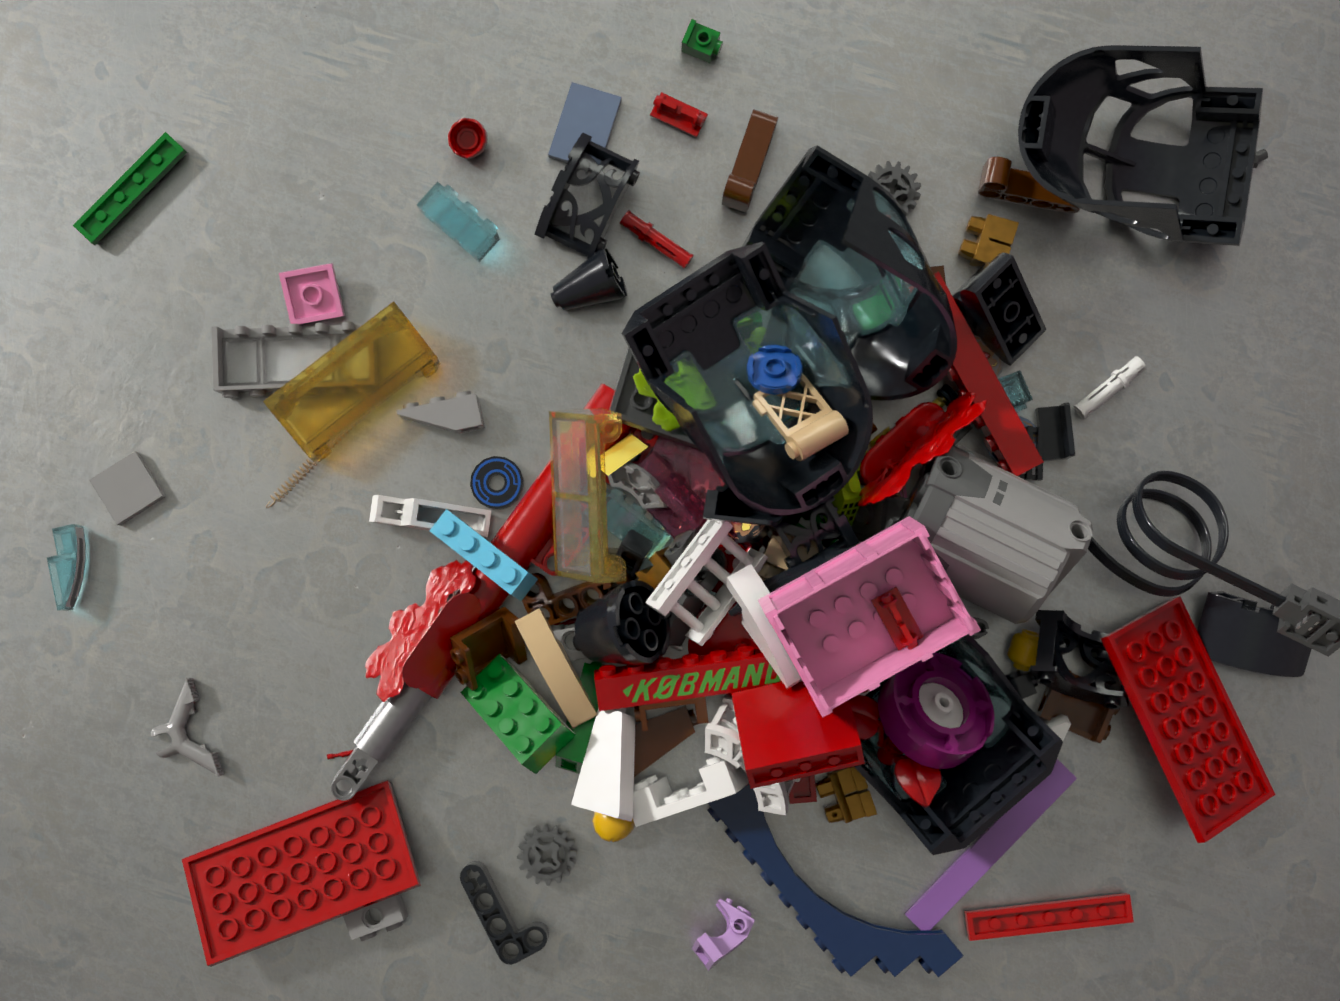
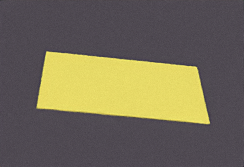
M629 434L591 461V463L609 476L647 449L648 446L632 434Z

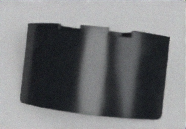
M730 448V451L741 450V449H740V448ZM726 484L724 486H717L714 490H707L703 513L704 519L777 526L785 517V515H770L752 509L744 504Z
M1224 591L1208 592L1197 632L1212 661L1268 675L1301 677L1304 675L1312 649L1277 632L1279 617L1273 615V604H1271L1270 609L1256 607L1258 602L1235 596Z

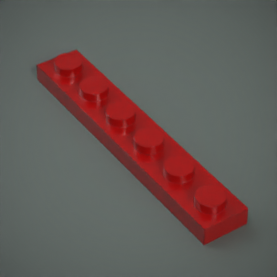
M1128 893L964 911L969 941L1134 922L1131 898Z

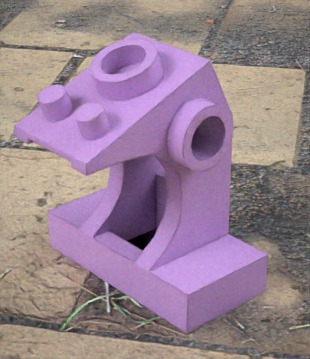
M729 898L726 901L719 899L715 905L726 920V932L719 937H710L705 932L695 941L692 950L708 971L746 940L755 921L750 917L751 913L741 906L733 907V901Z

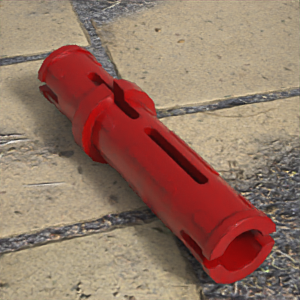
M630 210L625 213L619 223L637 235L639 241H646L662 254L679 264L683 269L688 266L694 256L653 228L654 224L651 222L646 223Z

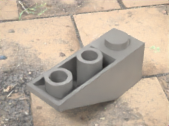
M471 391L456 393V398L445 400V397H435L430 399L428 404L419 405L418 402L403 405V409L396 410L397 415L403 419L458 434L485 428L479 397L475 393L471 394Z

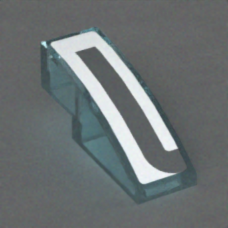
M77 524L52 529L57 555L47 557L58 611L73 610L84 577L86 562L84 526Z

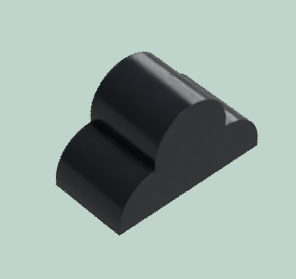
M999 253L991 262H986L952 295L972 333L980 337L982 342L996 356L1010 366L1047 330L1014 256L1008 253Z

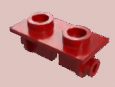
M662 92L655 97L654 107L650 113V116L694 137L698 136L708 116L707 113Z
M894 587L871 600L897 650L899 651L906 646L908 649L916 647L918 645L917 640L924 636L898 588Z

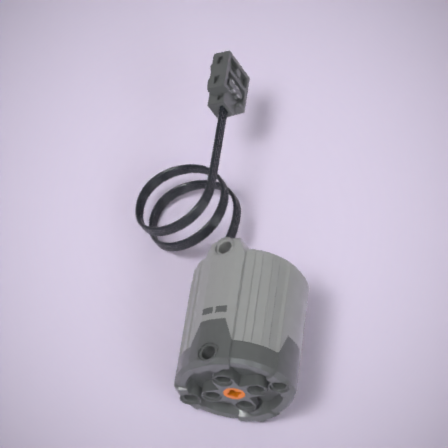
M954 445L949 453L936 456L932 461L923 464L919 471V478L908 499H911V503L901 520L910 516L925 526L930 535L928 540L959 597L1014 624L1024 623L1032 618L1050 593L1089 550L1098 561L1116 576L1132 586L1156 596L1171 597L1183 594L1191 589L1204 574L1209 573L1273 604V615L1279 617L1278 633L1328 657L1340 648V600L1313 587L1307 591L1292 583L1278 594L1217 564L1225 552L1229 538V526L1225 510L1219 499L1210 489L1184 474L1173 471H1157L1147 475L1136 487L1135 491L1121 504L1116 519L1119 536L1124 546L1136 560L1161 576L1175 580H1192L1187 584L1177 587H1166L1152 583L1117 562L1092 537L1093 527L1091 522L1080 514L1075 504ZM1154 481H1166L1180 485L1198 495L1208 505L1218 527V545L1212 560L1210 533L1198 511L1176 495L1158 489H1144L1146 484ZM1142 499H1153L1163 502L1186 516L1198 533L1202 556L1179 546L1165 537L1148 518ZM1132 502L1133 513L1139 527L1155 545L1168 554L1199 569H1176L1149 555L1136 542L1129 530L1126 518L1129 503Z

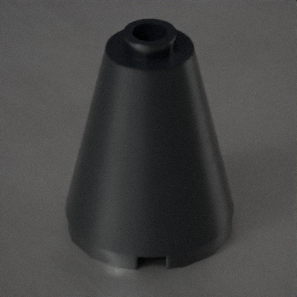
M607 248L599 250L553 286L554 292L551 293V298L557 308L561 307L563 310L618 300L628 295L623 277L619 276L618 266Z

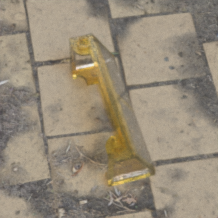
M604 408L549 411L555 574L557 576L599 584L626 581V564L624 560L618 555L608 554L604 443L613 442L620 436L622 430L621 413Z

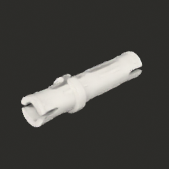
M1135 356L1121 369L1114 370L1108 380L1074 406L1076 413L1081 418L1086 419L1121 389H1126L1130 385L1129 382L1147 369L1145 363L1138 356Z

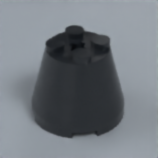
M639 580L620 584L585 609L578 611L575 622V636L573 637L575 649L581 651L586 658L594 662L629 665L651 664L660 656L665 655L670 642L669 618H664V615L645 603L655 589L646 582Z

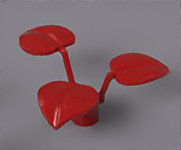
M857 695L849 699L859 738L861 740L869 739L878 731V759L885 765L895 764L894 773L899 785L913 800L925 808L928 807L941 784L940 770L920 765L906 755H902L903 753L894 745L889 737L884 740L883 725L878 720L880 716L876 701L863 695Z

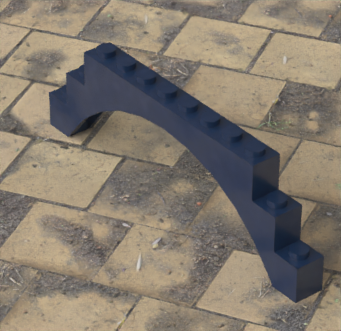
M749 784L736 794L708 803L710 807L707 811L716 822L720 820L724 822L728 827L725 833L734 843L739 841L743 845L745 850L742 853L752 865L757 862L763 870L760 873L762 878L770 887L775 884L781 892L778 894V897L787 908L790 906L794 907L798 912L796 916L798 922L805 930L810 927L817 935L813 938L823 952L827 949L834 956L831 961L841 974L846 971L852 977L877 955L878 958L874 961L885 974L890 971L896 977L921 956L922 958L918 960L920 965L928 974L933 971L939 978L964 956L942 929L902 930L872 924L843 912L819 896L792 869L776 845L764 812L758 811L757 797L754 789H751Z

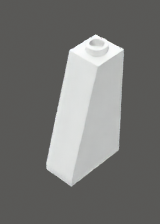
M598 708L571 805L632 822L635 717L625 714L626 708L599 711Z

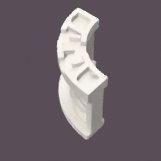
M724 696L715 717L705 728V753L718 756L733 764L736 768L741 767L746 772L733 699L730 696ZM801 778L753 788L757 797L758 811L786 816L789 793L794 782H799Z

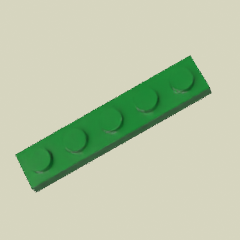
M165 132L73 226L90 243L96 245L172 169L187 151Z

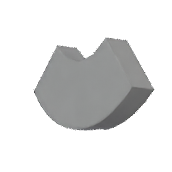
M628 461L608 476L611 487L621 488L630 492L638 500L642 509L666 508L670 504L665 490L657 479L637 464Z

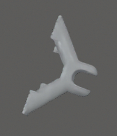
M185 678V684L170 721L155 727L151 732V737L167 733L172 738L170 747L156 752V754L161 758H167L180 753L216 774V777L222 776L224 772L221 762H219L218 753H211L207 750L206 744L199 746L187 737L185 725L189 716L195 713L193 706L200 698L198 697L193 678Z

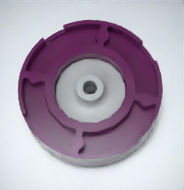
M933 653L932 658L924 662L920 660L885 680L879 693L878 710L886 735L903 754L920 765L936 769H948L964 763L983 747L987 738L993 732L995 721L994 708L989 693L977 676L972 679L959 668L963 663L950 656Z

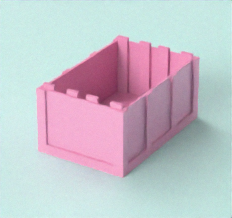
M910 516L758 600L769 623L775 630L808 689L822 718L832 713V709L867 689L869 691L874 690L880 686V682L920 660L924 662L932 658L933 653L969 634L972 636L981 631L976 620L967 612L928 540L930 535L925 526ZM894 587L898 588L924 636L917 640L918 645L912 649H908L906 646L899 651L897 650L871 602L872 599Z

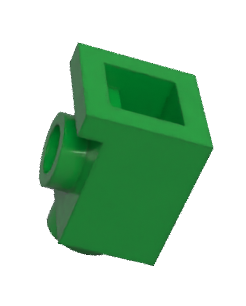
M691 19L682 40L681 52L711 63L714 55L718 57L723 45V41L720 40L721 32L696 23V20ZM699 38H702V39L707 40V41H706V42H701V41L699 40Z

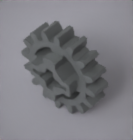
M887 161L884 169L878 164L875 168L876 173L870 171L868 176L883 186L889 193V187H894L895 194L891 195L897 202H904L900 206L905 216H907L909 213L908 208L914 210L917 205L914 200H919L921 196L919 192H916L920 189L921 183H914L918 176L917 173L910 175L908 173L910 166L908 165L905 169H902L901 162L899 161L895 167H892L890 161ZM890 175V177L885 180L880 179L883 176ZM873 191L878 211L883 212V214H895V220H897L898 217L890 203L880 194Z
M544 824L543 831L534 827V835L531 836L526 833L524 838L527 843H520L518 846L521 850H524L523 853L517 855V859L524 860V863L519 868L520 870L528 869L529 872L526 878L529 879L534 875L536 877L535 884H539L541 879H545L546 885L550 886L553 878L557 883H560L562 881L561 874L565 876L570 875L567 866L574 867L576 864L574 860L570 859L577 855V850H570L575 841L574 839L569 841L565 839L568 834L567 831L559 834V826L557 825L553 831L549 830L548 824ZM553 837L555 839L552 842H543L538 838ZM562 845L565 850L564 862L559 857V849ZM530 848H532L531 850L535 853V861L533 864L531 863L529 858ZM541 850H552L553 853L551 857L554 860H551L550 858L543 860V852ZM550 867L554 870V872L550 873L540 871L542 868Z

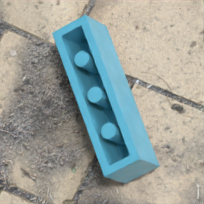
M447 509L430 529L432 534L520 601H522L538 580Z

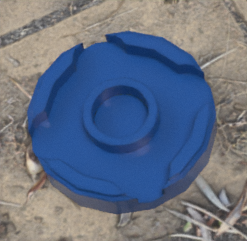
M767 345L759 348L758 352L754 355L752 353L748 359L746 372L748 380L754 388L766 394L778 395L793 390L800 383L803 366L801 358L792 353V350L788 347Z

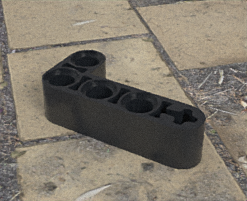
M480 861L468 863L460 873V881L499 959L505 964L512 965L544 948L549 938L548 927L542 922L535 921L518 930L486 866ZM471 870L480 873L477 881L475 878L469 879L468 874ZM478 883L480 886L483 883L486 884V886L481 887L477 892H475L474 889H476ZM483 893L491 895L493 905H482L480 895ZM496 918L504 920L506 929L497 931L492 925V920ZM532 930L540 931L543 935V940L538 943L533 942L529 938V932ZM508 943L515 944L518 947L519 953L514 956L507 954L505 945Z

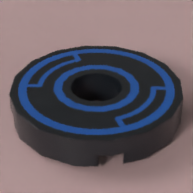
M492 456L476 465L471 474L470 487L473 496L480 504L490 509L501 510L512 506L519 500L524 487V478L521 470L513 461L505 457ZM494 476H502L505 483L502 489L493 490L490 487V481Z

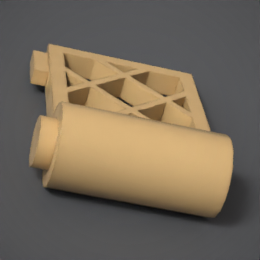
M802 372L800 384L804 388L803 394L789 391L785 394L776 395L782 397L781 406L779 407L769 405L764 399L770 394L758 391L754 394V401L752 402V405L761 417L767 415L787 443L785 444V450L789 457L798 461L805 460L843 438L849 431L843 416L838 411L830 408ZM785 397L801 400L800 411L784 408ZM805 402L815 403L821 411L816 414L803 412ZM782 414L798 417V423L787 429L781 421Z

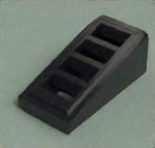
M629 530L619 546L611 568L615 571H626L634 581L637 577L635 573L640 571L653 546V542L638 532Z

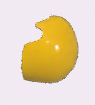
M598 812L594 813L592 820L595 832L601 839L608 842H617L626 838L635 827L633 818L632 822Z

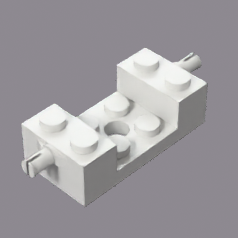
M714 755L706 759L707 764L699 769L703 782L698 783L696 787L691 789L685 787L672 792L667 776L658 779L656 774L646 777L641 782L634 784V824L638 827L736 794L749 784L747 774L741 767L736 768L728 761Z

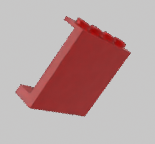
M803 681L788 689L783 682L731 693L745 770L751 789L865 764L850 700L833 708L832 713L822 718Z

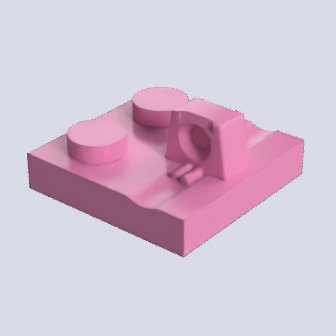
M333 263L279 273L291 324H304L345 315Z

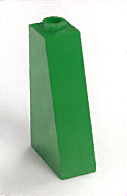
M594 661L591 664L585 662L580 681L597 712L599 707L594 670H598L605 665ZM596 717L575 728H572L567 719L566 724L576 735L556 754L555 767L580 774Z

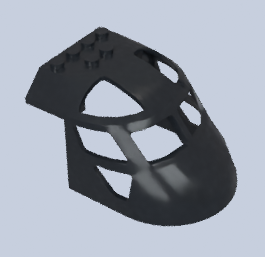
M1133 45L1092 47L1061 60L1036 82L1025 100L1019 119L1018 142L1020 152L1028 171L1041 186L1067 203L1082 210L1099 214L1162 240L1240 246L1245 226L1259 134L1263 88L1206 87L1201 47ZM1116 60H1138L1156 68L1118 75ZM1180 78L1190 86L1171 88L1150 94L1130 85L1149 79ZM1111 96L1130 102L1131 106L1122 115L1117 124L1109 150L1107 151L1088 144L1086 138L1095 112L1106 97ZM1187 97L1192 98L1191 132L1189 143L1186 146L1149 142L1131 136L1134 126L1149 111L1169 101ZM1084 154L1106 163L1105 190L1108 200H1095L1091 198L1084 183ZM1129 191L1177 198L1180 200L1179 209H1177L1176 204L1123 201L1121 193Z

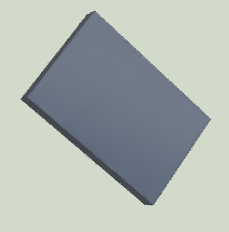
M572 82L548 157L568 163V155L582 133L592 136V142L606 148L622 97ZM592 157L598 165L602 162L601 160Z

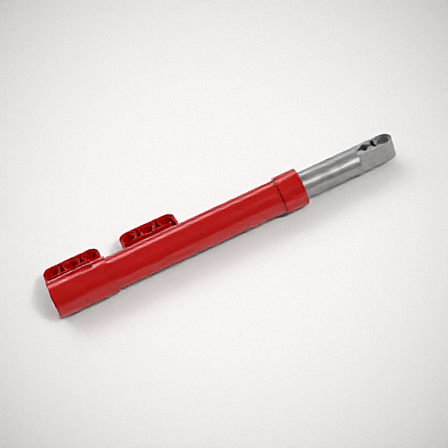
M601 383L555 447L556 452L491 541L493 545L526 570L533 563L549 575L558 576L562 574L596 528L599 519L597 513L578 498L593 478H599L607 485H611L608 476L592 464L591 461L629 434H632L648 446L647 449L638 454L635 461H629L640 466L660 438V436L653 434L652 438L647 440L643 438L640 429L606 418L615 390ZM587 511L591 514L592 521L588 526L583 527L579 524L578 517L582 512ZM567 534H574L576 537V544L572 548H565L563 545V538ZM551 556H558L561 560V565L556 570H550L547 567V560ZM473 566L471 572L476 576V583L469 593L475 595L480 601L481 612L477 620L478 622L498 611L510 594ZM452 657L431 684L424 688L415 689L409 687L404 682L400 694L389 697L387 701L380 703L353 741L356 745L355 749L333 779L331 792L336 799L341 801L351 799L378 761L384 762L430 697L439 699L455 676L456 664ZM362 758H365L366 767L361 765L359 769L356 768V760L360 761ZM340 780H348L352 788L349 791H341L338 789L337 783Z

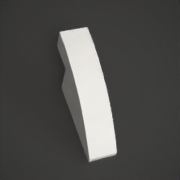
M373 495L369 522L430 531L447 509L480 535L488 537L491 510L417 498L402 499Z
M750 564L728 576L727 588L742 608V625L787 689L802 681L758 602L760 598L768 595L770 592L753 566Z

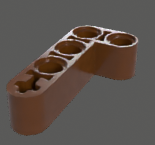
M753 109L732 173L728 177L723 192L722 205L747 213L779 117Z
M990 157L983 166L978 194L983 197L1065 213H1077L1080 208L1067 203L1046 190L1033 178L1029 171L1011 168L1012 161L1007 158Z
M616 570L553 594L546 577L540 573H532L538 579L535 584L539 588V593L529 590L522 599L527 614L541 607L547 609L550 617H546L549 625H553L577 616L578 611L585 609L598 600L589 597L588 589L597 591L600 599L617 587L610 588L614 582L623 584L632 581V578L626 571ZM563 599L572 600L574 608L566 607Z

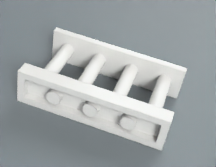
M707 520L645 602L664 616L669 611L674 613L690 627L685 636L700 646H703L711 638L715 628L736 602L727 588V577L750 564L759 573L763 564L768 559L765 554L752 548L746 552L730 538L728 533L733 525L727 521ZM720 544L740 560V563L731 574L711 558V555ZM703 566L724 583L715 596L694 580ZM686 589L690 590L707 605L698 619L678 603V599Z

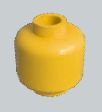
M1022 629V632L1013 635L1007 652V657L1014 662L1013 667L1022 671H1029L1031 665H1036L1039 633Z

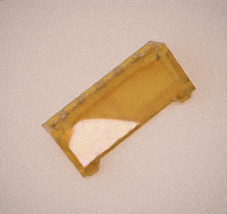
M393 301L265 399L263 403L313 462L317 459L320 461L330 455L332 452L330 448L335 439L415 377L424 376L428 378L438 370L437 366L440 365V362L435 353Z

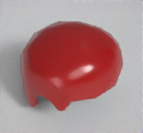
M461 118L451 126L448 132L450 148L456 155L462 158L470 159L477 157L484 152L488 143L487 132L484 126L476 119Z

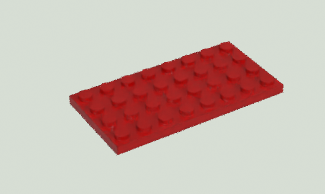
M1181 596L1170 599L1101 638L1197 843H1206L1276 795Z
M388 780L356 792L349 800L341 801L337 799L182 859L206 963L210 967L421 886L393 789Z

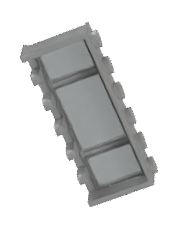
M367 320V324L342 322V325H328L326 323H315V326L289 324V327L262 325V328L251 329L246 326H235V329L226 330L214 326L212 327L213 391L221 393L224 398L239 397V393L248 392L251 397L266 396V392L276 391L278 396L292 395V391L302 390V394L306 395L319 394V390L329 389V393L333 394L345 393V389L356 388V392L361 393L372 392V388L379 387L378 324L373 320Z

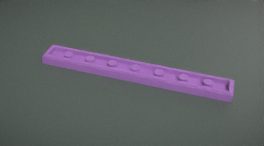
M1057 759L1052 773L983 832L911 906L905 915L920 930H931L1077 778Z

